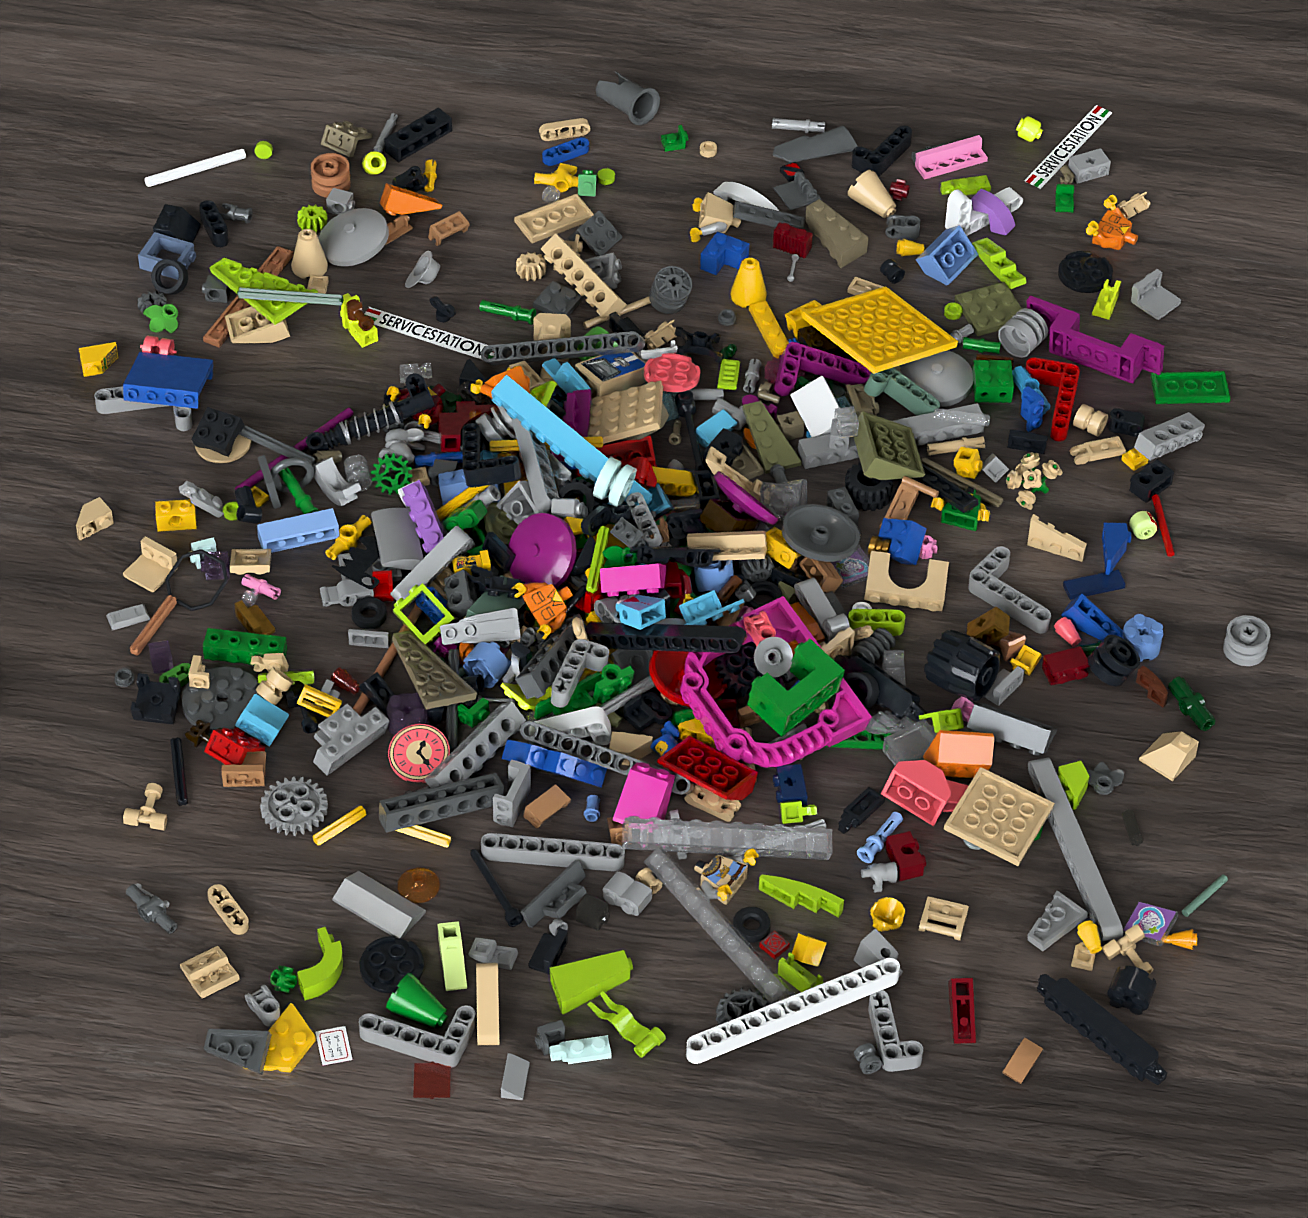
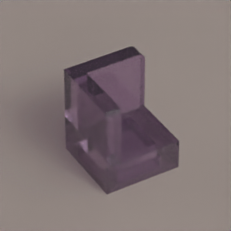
M169 641L148 643L154 674L171 670L173 668V660Z

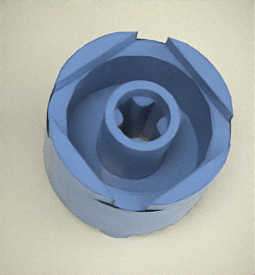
M732 560L712 561L709 566L694 567L695 585L698 592L715 590L718 593L731 576L734 575Z
M1136 614L1134 618L1129 619L1125 623L1122 638L1135 648L1140 662H1143V659H1149L1150 661L1158 656L1163 638V625L1152 618Z
M495 642L478 643L463 660L465 662L463 669L468 676L482 675L485 688L494 687L511 665V661L505 657L500 651V646Z

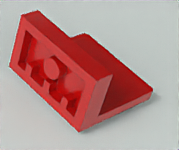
M234 727L233 729L213 730L204 752L225 765H242L247 752L265 751L266 747L260 744V740L244 735L245 732Z

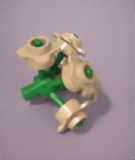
M1038 453L1024 455L1020 460L1023 463L1018 464L1015 471L1011 470L1006 478L1008 489H1018L1021 484H1023L1025 489L1032 488L1031 491H1019V497L1016 498L1022 507L1029 510L1033 508L1032 504L1036 500L1035 491H1041L1044 494L1049 491L1045 480L1047 478L1055 479L1057 475H1062L1063 473L1057 463L1049 460L1048 463H1043L1042 465L1044 476L1041 478V471L1036 469V466L1040 464Z

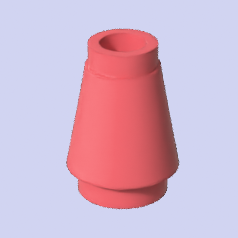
M1063 617L1055 623V632L1071 644L1072 647L1081 642L1082 639L1071 619Z

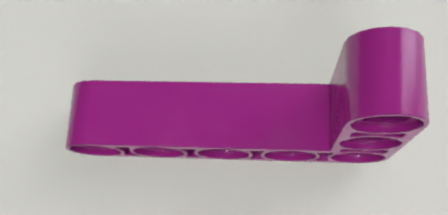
M790 342L781 355L775 382V392L780 396H788L796 383L799 369L844 384H863L864 386L872 372L859 362L797 342Z

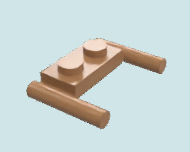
M904 476L885 518L907 520L918 497V491L937 498L939 491Z

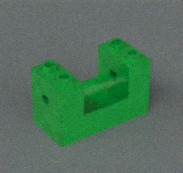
M808 639L805 643H799L794 649L795 654L791 660L790 672L800 682L787 691L768 672L762 677H756L751 684L752 689L749 693L747 705L781 737L839 691L845 670L811 639Z

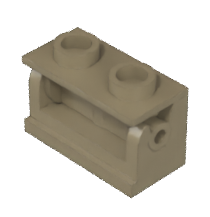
M863 384L846 385L845 399L853 423H855L862 411L875 416L879 413L878 402L874 401L875 397L865 393Z

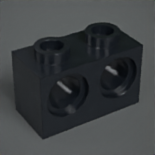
M1156 459L1131 477L1129 491L1147 503L1152 499L1153 495L1160 494L1172 485L1174 471Z

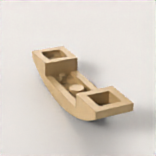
M711 446L705 461L712 473L715 475L718 470L759 502L766 504L769 501L772 489L758 479L753 483L728 466L725 463L727 457Z

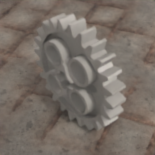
M293 776L291 781L284 778V783L277 780V786L270 785V791L265 790V797H261L262 803L260 808L262 818L265 819V824L270 823V829L277 827V833L285 830V835H288L290 831L293 832L294 836H296L297 831L304 834V829L312 831V825L319 827V821L324 822V815H327V795L324 794L323 788L318 789V783L312 785L311 779L304 782L303 777H301L299 781H296L295 776Z

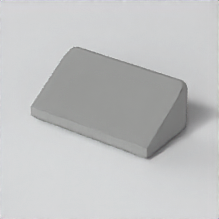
M510 1053L507 1054L501 1086V1098L523 1100L530 1065L529 1061Z

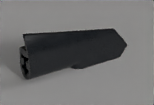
M640 546L630 550V553H637V562L665 565L668 563L669 558L673 557L676 563L690 567L709 566L713 559V553L720 552V548L676 546Z

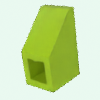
M1082 761L1062 765L1058 768L1057 775L1072 810L1077 809L1088 787L1089 774Z

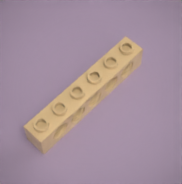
M556 233L541 248L545 253L543 257L550 264L554 263V268L561 275L563 273L566 275L564 279L570 285L575 284L577 286L575 290L582 297L584 295L587 297L586 302L598 308L596 312L602 318H609V314L614 312L619 314L627 305Z

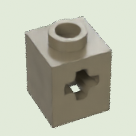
M798 411L776 417V424L787 441L804 437V422Z

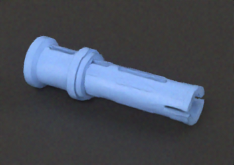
M892 812L891 816L875 835H871L866 839V844L857 850V855L862 861L871 863L874 860L875 854L883 849L886 838L903 821L902 815L898 812Z

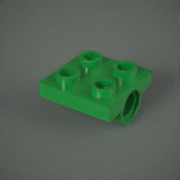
M616 664L605 665L602 669L600 681L595 684L593 699L597 703L603 704L629 689L634 676L631 666L621 670Z

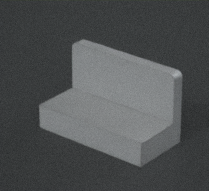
M1019 666L1012 672L1002 669L997 674V678L989 692L983 697L999 706L1022 684L1024 669Z

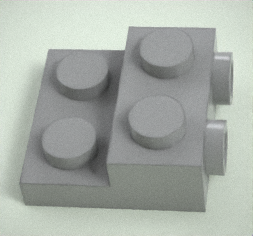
M614 252L584 260L611 289L617 288V284L621 282L618 270L622 269L620 259L616 258Z

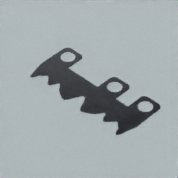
M365 536L359 538V540L365 545L366 550L350 547L349 554L353 560L343 559L346 566H331L348 579L367 589H374L380 581L365 573V571L380 555L376 537ZM364 577L374 580V584L365 585L362 579Z

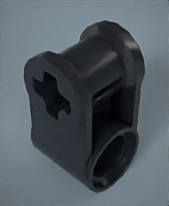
M413 166L401 175L396 176L392 184L417 192L428 184V178L421 173V169L418 166Z
M1120 408L1111 410V420L1108 422L1107 428L1112 433L1138 437L1139 433L1144 430L1145 416L1142 413Z

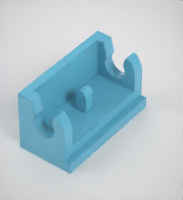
M723 409L696 428L698 442L707 448L723 428L732 431L738 422Z

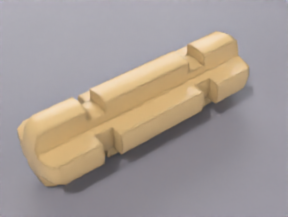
M869 625L853 629L855 631L854 641L868 638L873 634V630H871Z

